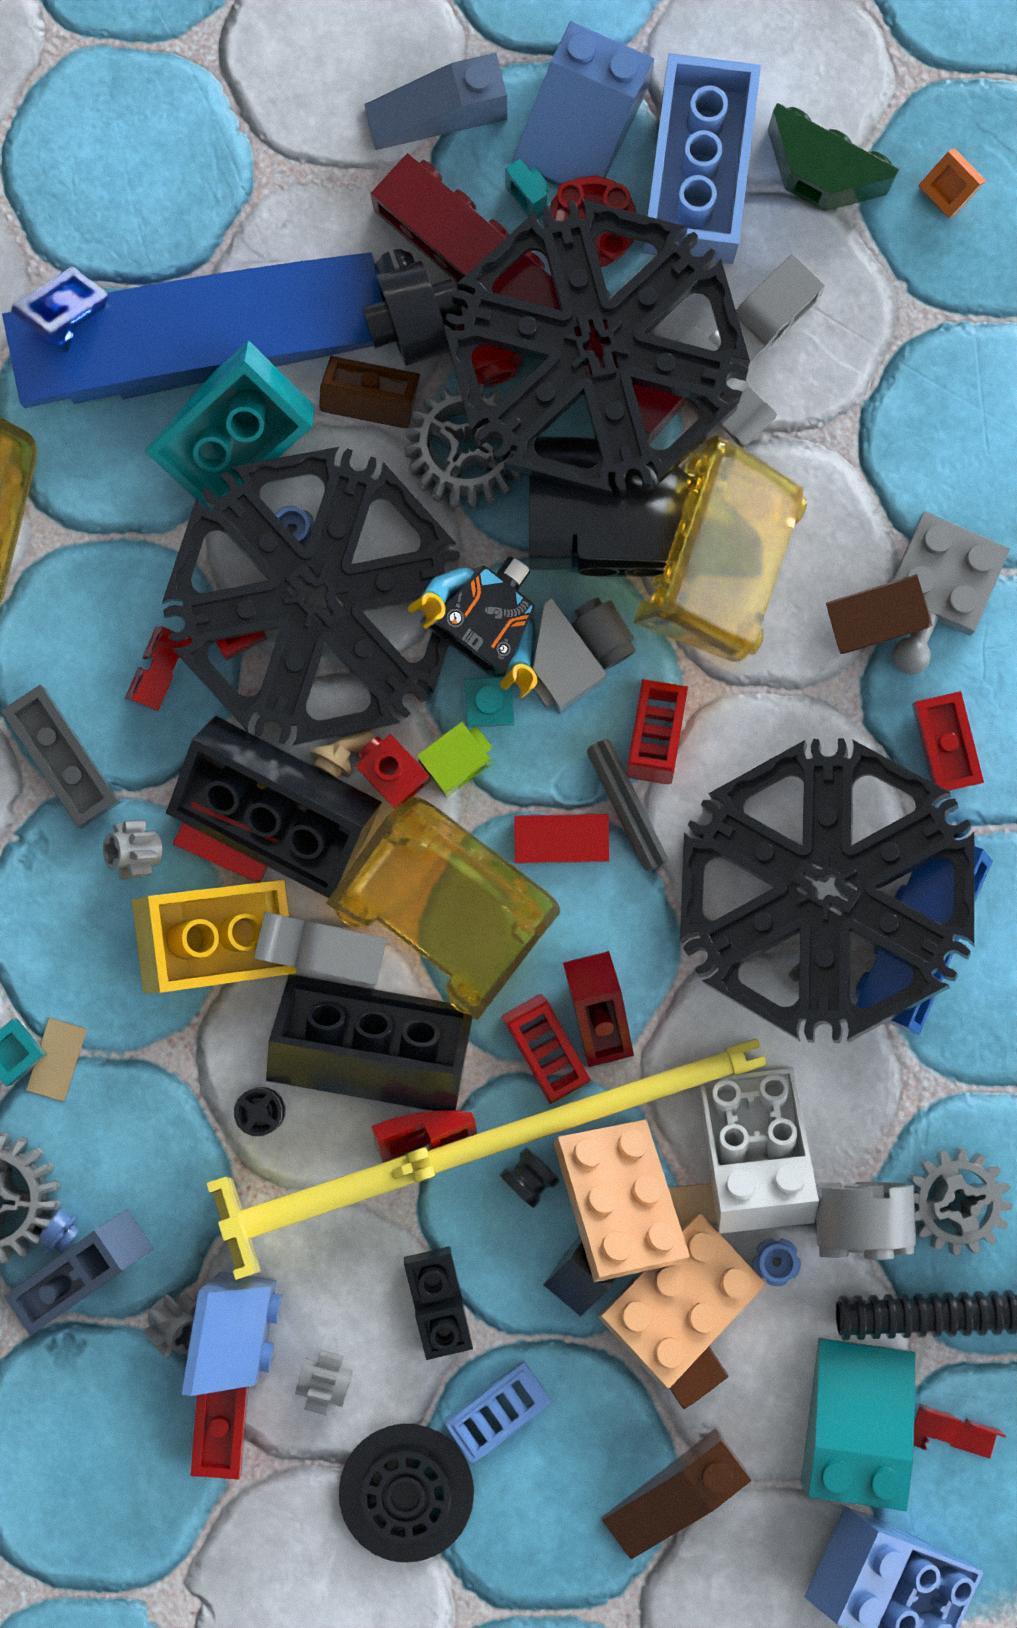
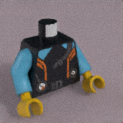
M508 556L497 573L483 565L474 569L460 567L434 577L421 597L408 606L410 614L418 609L423 611L425 616L420 623L423 624L422 627L424 629L428 628L486 674H502L507 669L508 674L500 682L502 689L507 690L513 683H516L520 688L519 698L523 699L536 686L537 676L531 668L535 625L531 616L535 605L518 591L530 574L529 568L518 559Z

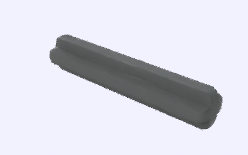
M604 739L594 743L588 748L587 754L643 868L646 871H651L664 865L668 861V857L611 742L608 739Z

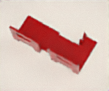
M163 626L155 627L142 659H147V657L153 658L149 670L142 669V667L137 668L124 699L133 700L159 711L173 679V670L179 659L172 648H182L192 643L188 638L181 643H172L169 641L168 634L174 633V631Z
M919 1404L914 1422L913 1446L927 1450L926 1443H929L927 1437L950 1443L952 1447L990 1459L997 1435L1005 1438L1006 1435L998 1428L989 1427L967 1418L964 1423L952 1413Z

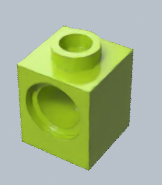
M460 722L419 753L417 759L445 797L448 798L491 765V759L487 753L493 748L476 726L469 731L464 723Z

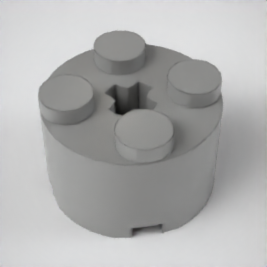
M856 1182V1184L844 1185V1188H841V1183L816 1185L819 1199L816 1212L817 1246H819L820 1257L840 1258L848 1257L849 1253L864 1252V1259L886 1260L894 1259V1255L914 1254V1246L916 1245L914 1185H906V1183Z

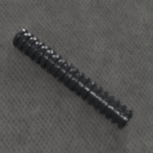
M996 1290L988 1293V1296H984L982 1291H975L973 1296H969L964 1291L960 1292L958 1297H954L951 1292H945L943 1297H939L935 1292L930 1293L928 1298H924L921 1293H915L913 1298H908L907 1294H900L898 1299H894L891 1294H885L883 1299H878L877 1295H869L868 1300H863L861 1295H855L853 1300H848L846 1296H839L836 1302L837 1331L841 1335L842 1340H849L851 1335H856L858 1340H864L866 1335L871 1334L873 1339H879L881 1334H886L888 1339H894L896 1334L901 1333L903 1338H910L911 1333H916L917 1337L924 1338L928 1332H931L933 1337H940L942 1332H946L949 1337H955L957 1331H961L963 1336H970L972 1331H976L979 1336H985L987 1330H991L994 1335H1001L1003 1330H1006L1010 1335H1015L1017 1333V1295L1012 1290H1005L1003 1295H999Z

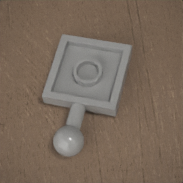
M923 512L893 581L915 574L918 575L931 616L932 626L911 633L910 637L901 640L895 646L893 661L901 672L912 675L918 674L927 668L931 659V652L927 643L937 621L970 636L975 632L1010 548L931 513Z

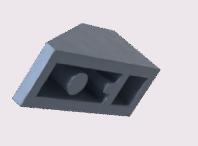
M497 53L450 63L364 104L375 150L507 120V93Z
M126 1209L88 1234L4 1295V1297L31 1336L151 1252L154 1247L129 1210Z

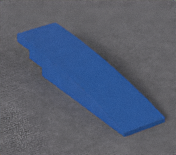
M370 252L277 264L151 284L2 313L19 401L23 408H29L71 399L74 404L120 395L124 400L204 383L219 366L248 340L275 367L371 347L374 345L368 331L362 307L381 302L382 298L376 279L373 255Z

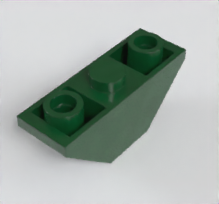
M779 103L776 104L768 126V133L785 190L823 211H829L888 194L899 169L893 166L886 156L876 151H865L853 144L850 138L843 132L836 129L827 130L812 122L811 118L798 108H787Z

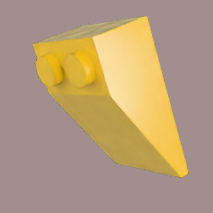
M285 880L131 899L143 994L162 993L296 973L295 967L254 959L264 913L269 912L289 917Z

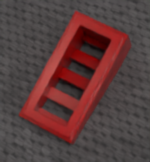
M642 679L626 769L628 778L672 784L688 686ZM648 699L676 703L675 710L647 705ZM645 718L673 723L672 727L644 723ZM642 737L665 740L669 741V746L641 742ZM639 755H640V756H645V757L656 758V759H650V758L639 757Z
M542 994L534 996L501 1016L549 1104L554 1103L591 1081L548 1000ZM541 1014L543 1015L544 1020L522 1032L520 1031V1026ZM550 1030L554 1034L552 1038L530 1049L529 1042ZM561 1047L564 1052L563 1054L540 1067L537 1062L539 1059ZM571 1064L572 1072L551 1084L548 1082L547 1076Z

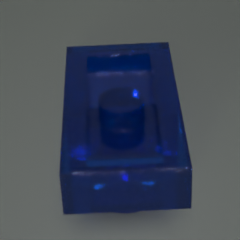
M72 266L13 303L11 312L63 352L67 353L76 327L103 310L109 294Z

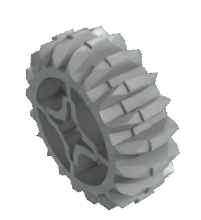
M478 384L481 397L485 403L497 406L501 402L502 393L495 390L487 399L484 398V385ZM457 386L458 395L452 397L446 387H442L439 390L441 402L437 403L433 398L426 397L424 399V406L428 414L422 411H414L412 419L419 427H409L406 429V438L414 443L405 446V456L416 459L408 466L410 474H423L418 481L419 488L423 491L436 484L432 495L433 500L440 502L446 493H450V506L452 508H458L461 497H468L469 508L476 509L477 496L484 495L488 505H492L495 503L493 489L496 488L504 495H508L511 492L509 482L505 478L518 482L522 479V473L504 469V462L512 458L515 452L511 451L510 456L505 461L497 463L494 460V447L487 442L482 446L477 444L476 436L483 426L478 428L471 436L468 422L456 425L447 421L452 417L466 413L459 386ZM433 435L441 439V445L450 451L444 471L437 467L429 454V445ZM475 437L476 450L471 452L469 449V453H461L460 455L459 442L463 440L466 444V439L473 440ZM472 467H479L486 471L490 468L493 469L477 478L461 479L462 474Z
M8 1132L0 1133V1196L5 1200L12 1201L0 1204V1226L4 1225L9 1210L29 1209L25 1221L12 1235L0 1237V1263L2 1264L12 1260L13 1251L19 1257L29 1254L30 1246L28 1241L35 1245L41 1244L42 1241H40L39 1235L42 1231L39 1227L47 1228L49 1222L53 1219L45 1211L57 1210L61 1207V1201L48 1198V1192L61 1188L60 1181L47 1183L44 1176L51 1173L55 1169V1165L48 1163L39 1167L36 1162L42 1157L44 1151L38 1147L26 1155L28 1139L20 1137L11 1147V1137ZM8 1163L16 1167L24 1176L30 1193L18 1189L13 1184L12 1169L8 1168Z

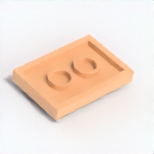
M647 1119L557 1137L553 1143L594 1283L684 1263L690 1257Z
M701 1213L695 1214L681 1228L690 1255L684 1263L639 1272L597 1315L601 1322L663 1389H669L766 1285L759 1275Z

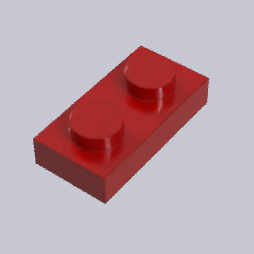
M959 691L915 701L912 707L931 782L947 791L984 783L962 692Z
M249 1386L197 1395L190 1476L240 1479L242 1475Z

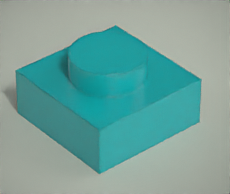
M519 158L505 168V187L528 217L536 211L538 219L543 215L544 207H547L549 187L536 168L529 170Z
M504 677L465 679L468 728H474L475 726L514 725L512 685L507 690L502 689L500 682Z
M17 1018L10 1020L0 1029V1080L5 1086H11L47 1055Z

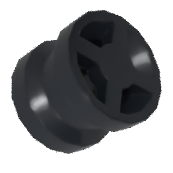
M257 1087L244 1092L238 1098L234 1107V1118L237 1126L244 1133L251 1136H264L275 1131L282 1124L286 1114L283 1098L277 1091L268 1087Z
M528 1147L520 1153V1161L514 1167H506L500 1174L502 1179L532 1208H535L540 1202V1194L546 1188H554L560 1182L558 1176Z

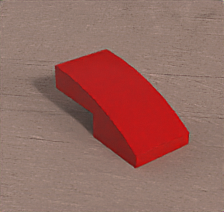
M453 1110L408 1114L371 1126L376 1149L383 1163L425 1145L431 1150L477 1134L476 1122L472 1112Z

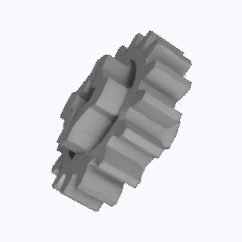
M956 1148L953 1159H950L946 1151L938 1150L936 1151L938 1163L933 1164L928 1160L922 1159L920 1165L925 1171L921 1177L910 1174L908 1177L917 1186L914 1192L915 1221L920 1220L921 1224L917 1227L916 1234L921 1238L933 1234L930 1246L937 1250H940L948 1242L949 1252L953 1255H960L962 1244H965L972 1253H979L978 1240L984 1239L994 1244L997 1242L994 1234L991 1232L994 1226L1006 1229L1008 1226L999 1216L1001 1211L1011 1210L1013 1204L1001 1200L1000 1194L1007 1192L1010 1186L1005 1182H995L994 1179L1001 1171L998 1166L990 1165L983 1169L985 1156L975 1153L968 1161L965 1149ZM958 1169L971 1171L982 1183L968 1185L964 1182L963 1176L959 1173ZM937 1179L939 1184L933 1196L927 1198L931 1185ZM955 1191L968 1196L966 1197L967 1200L960 1203V1212L951 1207H946L949 1206L948 1203L955 1200ZM988 1205L985 1216L978 1224L977 1218L983 1206ZM951 1219L953 1228L957 1230V1233L941 1230L933 1220Z

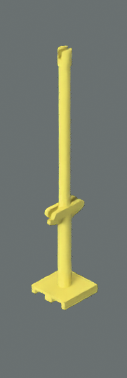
M755 1038L725 1048L724 1052L428 1151L425 1147L410 1152L405 1156L246 1209H242L234 1179L223 1177L206 1183L208 1191L213 1193L221 1221H218L223 1240L228 1242L235 1265V1270H233L235 1280L261 1272L252 1242L253 1237L434 1178L436 1173L731 1074L736 1076L765 1066V1055L746 1061L744 1055L745 1052L757 1049L761 1045L758 1039Z

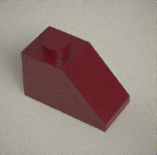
M607 951L563 962L588 1067L634 1056L622 992L610 952Z

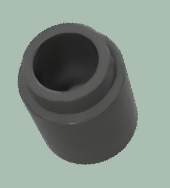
M599 597L575 611L578 619L571 625L595 659L600 662L604 670L619 664L636 652L631 643L634 637L612 600L602 603Z

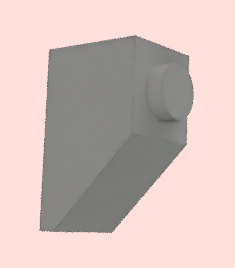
M550 599L544 603L533 666V671L537 676V684L532 690L546 709L553 705L560 714L602 685L606 680L607 674L554 600Z

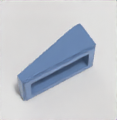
M523 1361L448 1415L445 1419V1426L469 1461L474 1464L551 1404L552 1400L528 1365ZM517 1380L520 1381L533 1400L528 1406L524 1405L511 1386ZM502 1392L517 1412L511 1418H509L496 1399ZM485 1405L489 1407L500 1423V1426L493 1430L480 1411ZM470 1417L484 1436L478 1442L464 1424Z

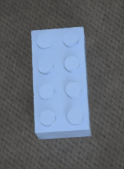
M669 53L647 216L687 226V235L695 232L698 235V240L694 248L690 250L693 256L702 257L712 248L716 252L713 262H719L721 259L722 263L733 264L740 240L761 65ZM684 237L679 239L677 243L681 245ZM643 242L642 253L657 255L656 249L651 244Z

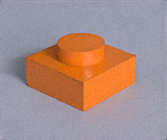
M954 148L942 157L918 186L948 218H951L962 209L986 180Z

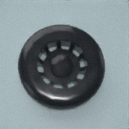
M416 1424L387 1426L362 1440L347 1459L339 1483L341 1513L353 1537L374 1555L395 1562H418L434 1557L446 1550L457 1540L466 1527L474 1501L472 1474L461 1451L440 1432ZM406 1458L420 1460L418 1466L408 1465ZM397 1459L398 1466L388 1469L386 1463ZM427 1466H430L435 1471L436 1475L433 1478H430L425 1472ZM375 1472L382 1476L379 1484L371 1480ZM442 1485L444 1495L436 1497L435 1488ZM369 1494L376 1495V1503H370ZM433 1508H439L440 1511L437 1516L429 1515ZM377 1514H381L386 1522H382ZM420 1523H423L425 1525L418 1529L414 1528V1526ZM393 1526L403 1527L405 1530L395 1529Z

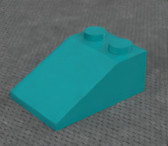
M248 340L212 373L147 446L145 453L195 499L197 497L200 504L209 511H213L214 508L208 506L204 501L202 491L208 488L215 497H225L229 490L220 479V475L223 472L231 474L239 486L242 485V482L231 471V467L280 457L312 428L315 405Z
M825 1338L818 1339L801 1475V1485L808 1497L907 1511L914 1445L916 1358L914 1351Z

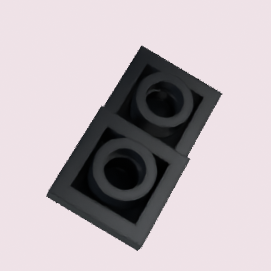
M448 1246L404 1257V1267L426 1360L472 1350L471 1334L451 1247Z

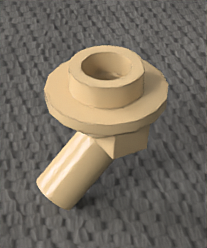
M367 730L344 735L337 738L332 744L313 748L310 752V755L316 760L313 766L337 779L340 775L350 777L353 772L349 756L351 753L359 752L369 741L375 738L373 731Z

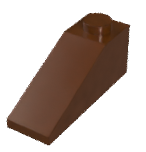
M714 1429L601 1517V1520L632 1560L713 1512L750 1483L751 1479L743 1464L719 1432Z

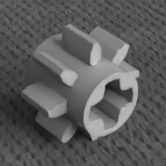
M145 820L124 821L123 824H114V833L107 834L103 842V857L107 866L111 869L119 868L120 879L141 878L142 875H151V866L157 865L162 857V842L158 833L154 830L146 831Z
M186 1293L180 1297L179 1301L166 1295L165 1298L157 1301L148 1312V1324L150 1326L143 1333L164 1357L170 1355L172 1350L182 1355L188 1353L196 1302Z
M321 1350L317 1361L305 1358L295 1392L296 1395L307 1397L304 1410L327 1416L330 1404L343 1407L352 1375L351 1370L341 1368L343 1355Z

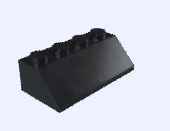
M215 716L192 739L166 814L332 900L363 846L382 801ZM192 802L200 804L216 814L224 815L248 826L252 832L190 806ZM265 837H272L274 839H277L278 841L274 842Z
M289 974L268 1042L266 1081L431 1111H456L475 1007Z

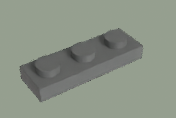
M42 685L37 686L1 710L78 828H84L121 803L45 687Z

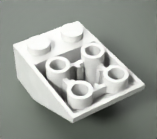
M794 1068L742 1073L736 1076L728 1075L701 1084L700 1093L710 1178L719 1234L815 1223L819 1199Z

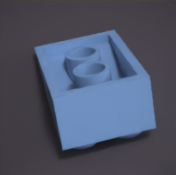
M570 21L550 62L512 163L520 158L529 170L536 168L546 181L559 187L564 182L575 180L579 177L597 175L606 178L651 84L654 58Z
M220 1271L198 1291L181 1395L195 1396L254 1386L260 1379L262 1372H270L274 1354V1343L267 1342L270 1323H278L282 1305V1294H275L277 1280L246 1276L235 1280L233 1273Z

